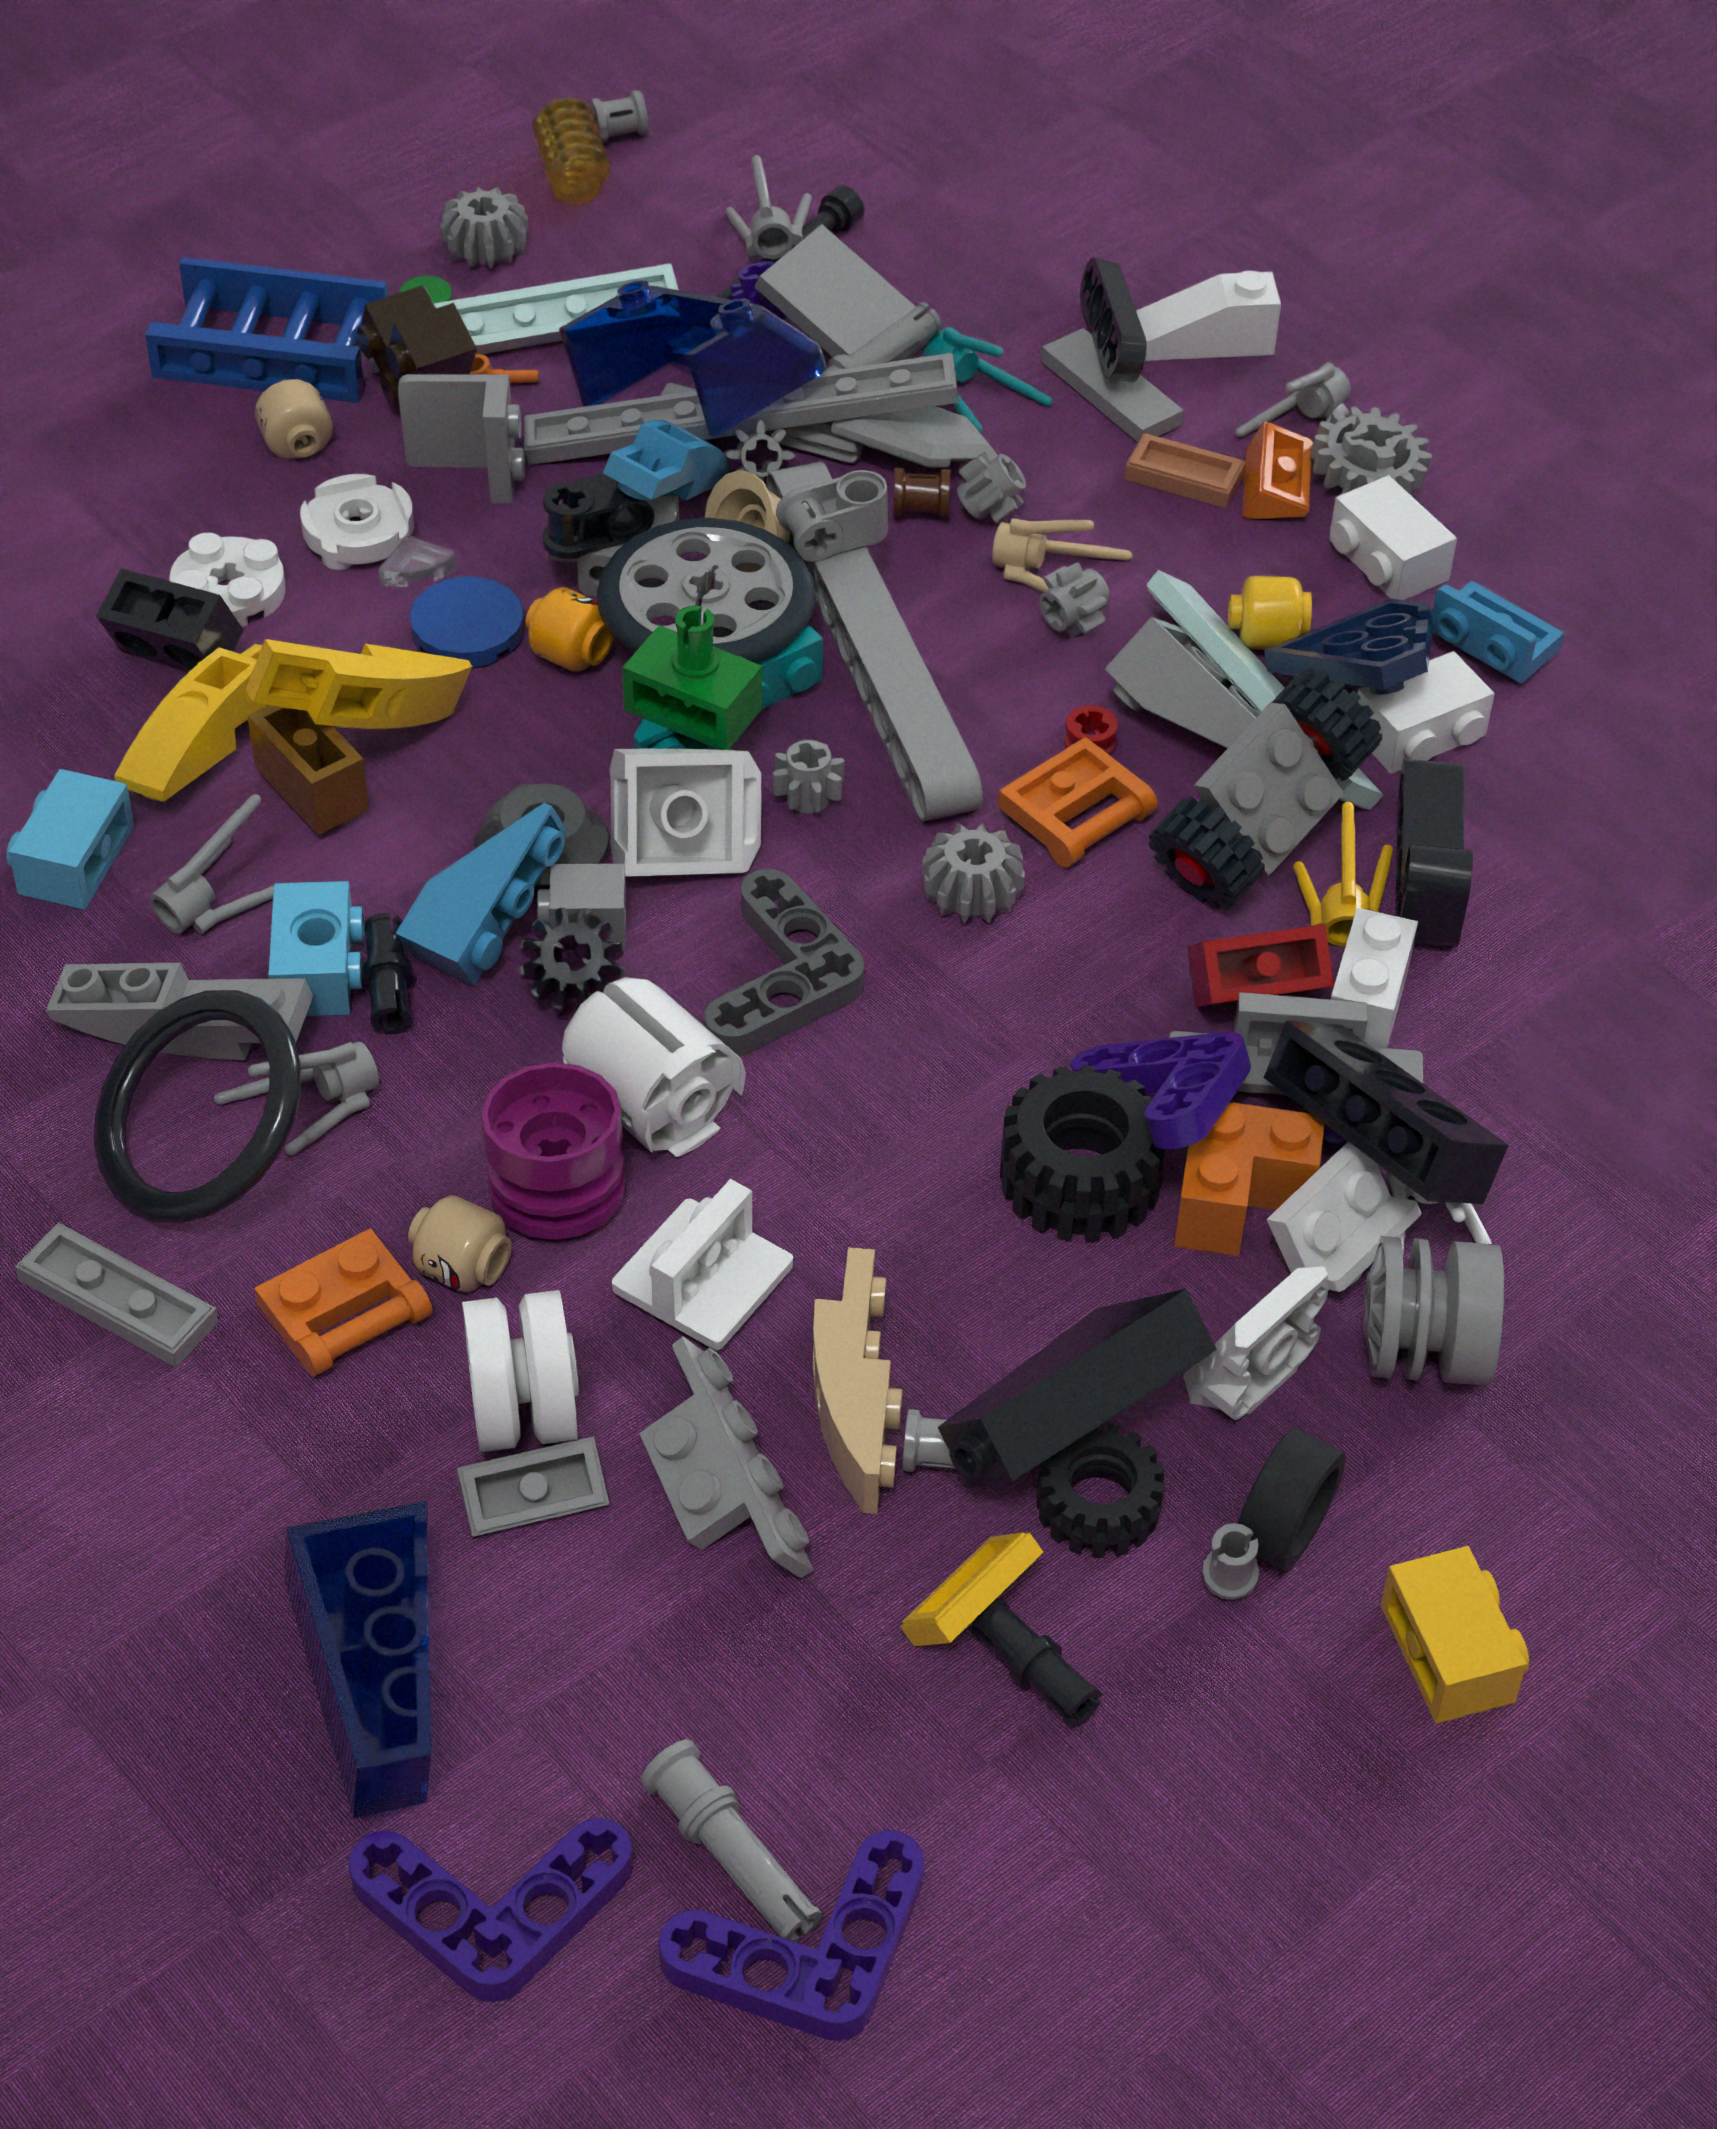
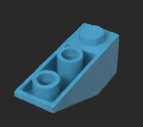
M544 802L426 882L396 931V935L414 958L473 986L476 985L484 970L486 971L493 967L501 954L503 938L515 918H520L526 913L533 900L535 885L546 867L552 866L563 851L565 836L568 831L554 808Z

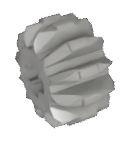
M478 186L476 192L472 193L458 191L457 199L445 202V211L443 212L442 223L440 224L441 239L444 241L445 249L451 252L453 261H467L470 268H474L479 264H486L491 269L493 264L497 262L511 264L513 256L524 253L526 232H528V217L525 215L524 206L518 204L516 195L510 193L502 195L499 187L491 191H483Z
M983 822L976 830H967L957 823L952 834L937 832L932 847L926 849V856L922 860V875H924V891L927 901L937 903L941 916L955 912L959 913L964 924L970 916H980L990 923L995 911L1010 913L1012 905L1015 903V898L1020 897L1021 890L1024 889L1025 871L1023 870V856L1020 845L1009 843L1006 830L988 833Z

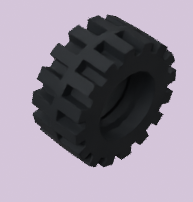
M1108 1424L1106 1432H1098V1429L1095 1428L1043 1461L1040 1465L1037 1485V1508H1039L1040 1522L1043 1528L1051 1526L1050 1537L1056 1543L1060 1544L1065 1539L1069 1540V1551L1081 1555L1084 1548L1092 1549V1558H1105V1551L1107 1549H1113L1116 1557L1128 1554L1129 1543L1131 1542L1139 1548L1147 1541L1148 1532L1153 1533L1158 1524L1164 1495V1469L1162 1462L1156 1463L1157 1452L1151 1445L1141 1448L1142 1437L1131 1431L1127 1437L1119 1435L1120 1426ZM1089 1478H1106L1118 1483L1129 1495L1123 1500L1110 1504L1094 1503L1082 1498L1072 1489V1486L1079 1481Z

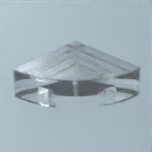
M406 535L380 566V583L394 587H409L408 581L424 579L433 575L435 581L439 580L457 567L456 551Z

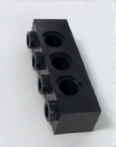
M1286 1020L1263 1077L1426 1201L1484 1204L1509 1146L1507 1143L1344 1026Z

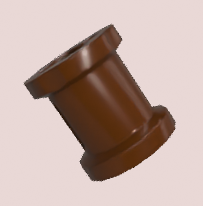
M895 468L893 518H902L904 512L934 513L938 514L940 519H948L950 470L942 469L939 475L906 474L904 468Z

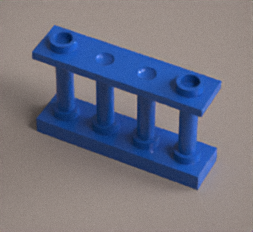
M181 257L179 269L184 303L187 306L178 325L151 321L145 334L153 378L265 391L271 385L283 380L299 379L309 382L320 392L322 399L360 402L364 392L360 347H356L358 342L357 328L361 326L365 304L388 297L387 282ZM209 309L238 312L230 331L201 328ZM260 315L288 318L289 321L282 337L253 334ZM312 321L341 325L333 344L304 340Z

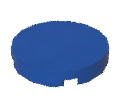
M481 577L449 578L431 585L415 599L409 613L413 643L419 650L422 647L429 654L469 660L473 667L486 666L498 661V654L505 651L508 647L510 652H512L519 645L525 630L521 600L509 587L493 579Z

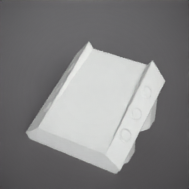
M1325 1266L1297 1268L1214 1344L1217 1350L1192 1366L1183 1375L1191 1404L1220 1409L1232 1419L1237 1420L1245 1414L1252 1413L1297 1371L1298 1366L1309 1356L1319 1340L1321 1327L1316 1325L1313 1320L1327 1299L1329 1286L1326 1285L1328 1272Z

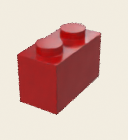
M1325 924L1208 940L1187 946L1196 1008L1238 1002L1239 992L1283 996L1334 987Z

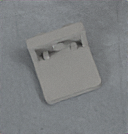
M409 374L402 376L399 380L398 395L407 463L412 467L487 468L491 504H513L515 481H524L525 456L524 448H515V438L521 437L520 404H511L509 375Z

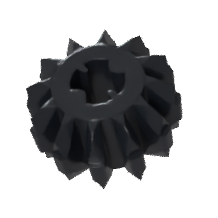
M560 907L555 910V928L546 921L537 919L533 923V931L539 940L526 939L521 941V954L531 960L526 961L520 966V976L525 980H537L531 989V996L536 1001L542 1000L554 992L553 1011L557 1013L564 1011L567 998H576L578 1009L589 998V993L593 994L596 991L603 993L605 986L608 985L605 981L614 982L624 977V968L613 962L624 956L625 947L623 942L607 941L613 933V924L608 920L599 923L591 929L592 912L587 908H583L579 912L578 921L575 923L569 922L567 911L565 908ZM574 950L577 959H582V969L570 971L567 962H563L564 952Z

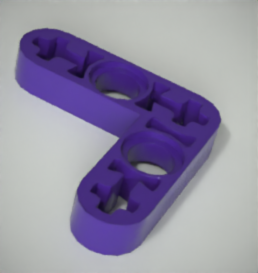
M1235 1032L1101 1045L1078 1054L1070 1064L1072 1071H1080L1081 1065L1095 1066L1094 1072L1106 1074L1108 1069L1122 1073V1081L1128 1083L1136 1080L1145 1087L1144 1094L1156 1093L1146 1107L1144 1115L1152 1142L1155 1147L1160 1149L1183 1148L1202 1140L1211 1131L1252 1067L1244 1038L1241 1034Z
M604 1818L585 1820L568 1832L492 1908L409 1839L396 1832L379 1831L368 1834L359 1840L350 1853L348 1865L353 1892L364 1906L468 1994L480 2001L495 2003L507 2000L518 1993L625 1886L631 1877L633 1855L629 1834L622 1825ZM607 1848L612 1850V1864L608 1866L606 1863L597 1860L585 1870V1851L590 1849L593 1853L601 1854ZM396 1861L399 1880L409 1889L403 1900L400 1885L388 1875L382 1873L372 1880L370 1871L372 1864L377 1862L380 1866L386 1868ZM580 1875L582 1880V1893L579 1891L577 1885L574 1883V1881ZM553 1894L562 1898L568 1905V1909L558 1921L550 1924H540L532 1921L525 1914V1908L528 1903L539 1895ZM438 1900L448 1901L460 1911L455 1923L447 1929L440 1931L428 1930L417 1921V1915L420 1910L430 1902ZM473 1929L476 1946L489 1957L495 1958L503 1951L506 1952L507 1968L501 1971L498 1967L492 1965L483 1972L480 1971L478 1952L467 1942Z
M885 1830L876 1832L866 1838L857 1851L817 1950L706 1911L692 1909L679 1912L668 1919L660 1932L658 1945L662 1973L670 1983L683 1990L817 2037L834 2041L851 2039L862 2032L870 2021L921 1891L924 1870L922 1849L914 1838L901 1831ZM889 1858L896 1859L902 1862L901 1871H896L892 1875L886 1890L885 1901L875 1895L878 1867L884 1868ZM863 1918L878 1923L885 1931L886 1936L874 1948L859 1949L848 1944L843 1937L842 1931L852 1921ZM694 1938L706 1941V1953L698 1952L692 1962L681 1959V1947L688 1948L693 1943ZM732 1948L736 1951L732 1955L730 1976L726 1977L721 1975V1961L727 1963L728 1950ZM767 1959L779 1963L787 1973L786 1979L780 1986L772 1990L763 1991L753 1988L746 1982L743 1973L755 1961ZM843 1967L853 1972L850 1980V2003H843L838 2013L831 2012L825 2009V1997H832L835 1994L841 1980Z

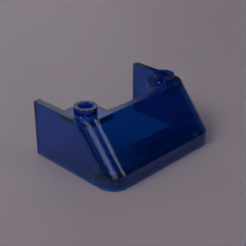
M644 280L633 281L621 286L617 290V296L559 328L583 407L593 406L668 363L684 365L690 368L709 435L715 437L820 376L826 370L820 344L761 305L752 304L748 299L730 300L664 287L649 286L648 282Z

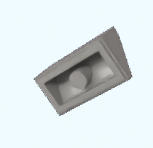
M594 1436L467 1465L455 1470L460 1496L472 1537L610 1505Z

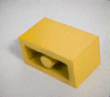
M1465 1546L1389 1566L1380 1606L1435 1724L1515 1703L1524 1673L1529 1668L1527 1646L1517 1629H1509L1500 1610V1597L1496 1582L1488 1570H1480L1470 1547Z

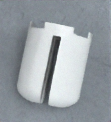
M624 977L605 986L603 993L596 991L580 1005L564 1031L562 1043L564 1064L579 1065L601 1075L616 1090L621 1107L622 1126L652 1153L653 1150H669L675 1157H680L699 1148L720 1130V1127L713 1120L725 1106L732 1090L734 1089L739 1095L743 1093L746 1071L742 1059L666 992L649 980Z

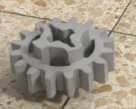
M1356 406L1350 408L1348 417L1335 411L1331 415L1330 423L1321 421L1317 435L1314 438L1310 458L1315 460L1313 466L1314 474H1326L1323 485L1326 488L1340 486L1343 488L1342 494L1389 475L1411 495L1412 490L1420 491L1422 489L1432 454L1426 452L1429 443L1427 438H1415L1418 428L1415 424L1406 426L1398 424L1399 414L1394 413L1387 419L1381 417L1378 407H1373L1370 413L1362 414Z

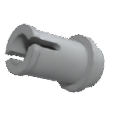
M1231 1523L1219 1528L1212 1538V1551L1203 1563L1202 1576L1205 1585L1213 1594L1222 1599L1235 1600L1244 1598L1253 1591L1258 1583L1259 1568L1255 1559L1258 1551L1257 1539L1251 1541V1536H1253L1252 1530L1242 1524Z

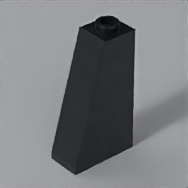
M1187 1289L1097 1308L937 1428L949 1449L954 1467L962 1474L969 1488L1014 1481L1205 1359L1217 1348Z

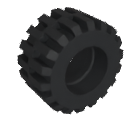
M1081 1065L1080 1071L1070 1072L1067 1066L1053 1069L1052 1077L1048 1078L1043 1074H1039L1030 1079L1029 1089L1020 1087L1013 1095L1012 1106H1007L1004 1116L1000 1164L1002 1191L1006 1199L1013 1200V1210L1020 1218L1033 1217L1032 1227L1043 1233L1051 1228L1058 1231L1057 1238L1067 1240L1072 1239V1234L1084 1235L1085 1241L1100 1240V1233L1108 1232L1112 1237L1126 1233L1127 1222L1137 1226L1146 1219L1147 1208L1154 1209L1159 1199L1166 1149L1157 1148L1153 1144L1144 1115L1146 1107L1154 1096L1144 1097L1145 1087L1136 1080L1126 1083L1121 1080L1122 1073L1108 1069L1106 1074L1094 1072L1095 1066ZM1085 1149L1101 1155L1078 1156L1065 1150Z

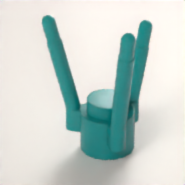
M949 326L934 334L925 346L923 357L953 353L956 381L964 382L969 380L977 370L1048 407L1053 403V399L1050 396L980 359L975 353L976 351L994 357H1001L1003 349L999 346L962 335ZM958 394L959 403L951 405L959 415L967 417L981 433L983 430L982 425Z

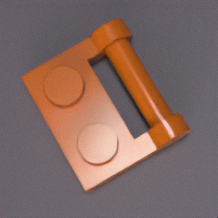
M1084 737L1000 789L998 808L1047 846L1051 857L1058 865L1068 868L1084 857L1085 849L1132 819L1141 821L1156 812L1158 801L1153 790L1145 782L1087 737ZM1111 793L1120 799L1073 830L1064 824Z
M371 1228L254 1288L258 1307L312 1377L332 1368L333 1359L408 1320L414 1325L433 1314L431 1302L423 1287L418 1281L410 1279ZM388 1297L391 1298L390 1300L338 1326L337 1328L321 1336L318 1335L319 1333L371 1307L372 1305Z

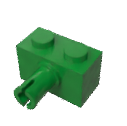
M687 606L678 611L675 616L677 632L659 625L622 667L624 711L719 750H729L762 710V665L714 647L713 613L711 610L706 609L703 613V625H701L702 606Z

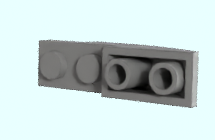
M181 963L65 964L45 1011L51 1020L78 1031L126 1045L132 1035L155 1013L180 998L206 990H239L260 997L279 1012L291 1031L295 1042H297L313 994L306 978L189 980ZM212 1020L198 1024L180 1034L160 1052L206 1059L246 1060L251 1044L261 1042L257 1036L242 1025L228 1020Z

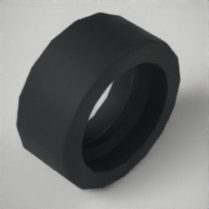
M1292 1428L1282 1437L1262 1467L1238 1521V1524H1242L1252 1530L1253 1536H1251V1541L1257 1539V1557L1283 1571H1288L1296 1564L1316 1534L1339 1486L1346 1455L1341 1450L1298 1428Z

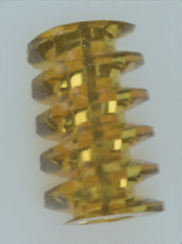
M566 97L556 99L547 104L538 113L532 125L538 150L542 157V163L545 166L549 185L556 197L563 202L575 205L589 203L598 195L602 184L606 182L610 173V161L606 155V149L602 143V137L598 132V125L594 120V114L590 106L578 98Z

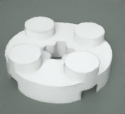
M349 474L335 477L316 487L315 498L308 505L304 500L300 509L304 540L312 551L322 556L323 564L330 569L344 570L353 564L372 563L385 558H399L405 555L410 548L409 538L414 530L412 502L408 493L394 482H392V489L386 486L377 485L376 476ZM360 516L361 521H350L352 517Z
M211 532L197 534L191 538L189 549L176 559L170 571L171 582L221 595L241 627L248 625L247 616L257 614L264 610V618L273 613L282 603L286 592L284 568L278 557L277 547L273 542L266 539L253 540L244 537H220ZM231 580L228 585H219L221 581Z

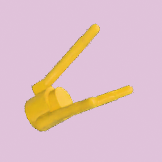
M1349 801L1342 805V882L1332 885L1320 903L1304 863L1297 861L1293 865L1297 882L1310 912V926L1325 924L1328 942L1340 947H1346L1357 908L1379 912L1393 855V847L1387 844L1382 847L1369 896H1367L1363 889L1356 884L1354 805Z

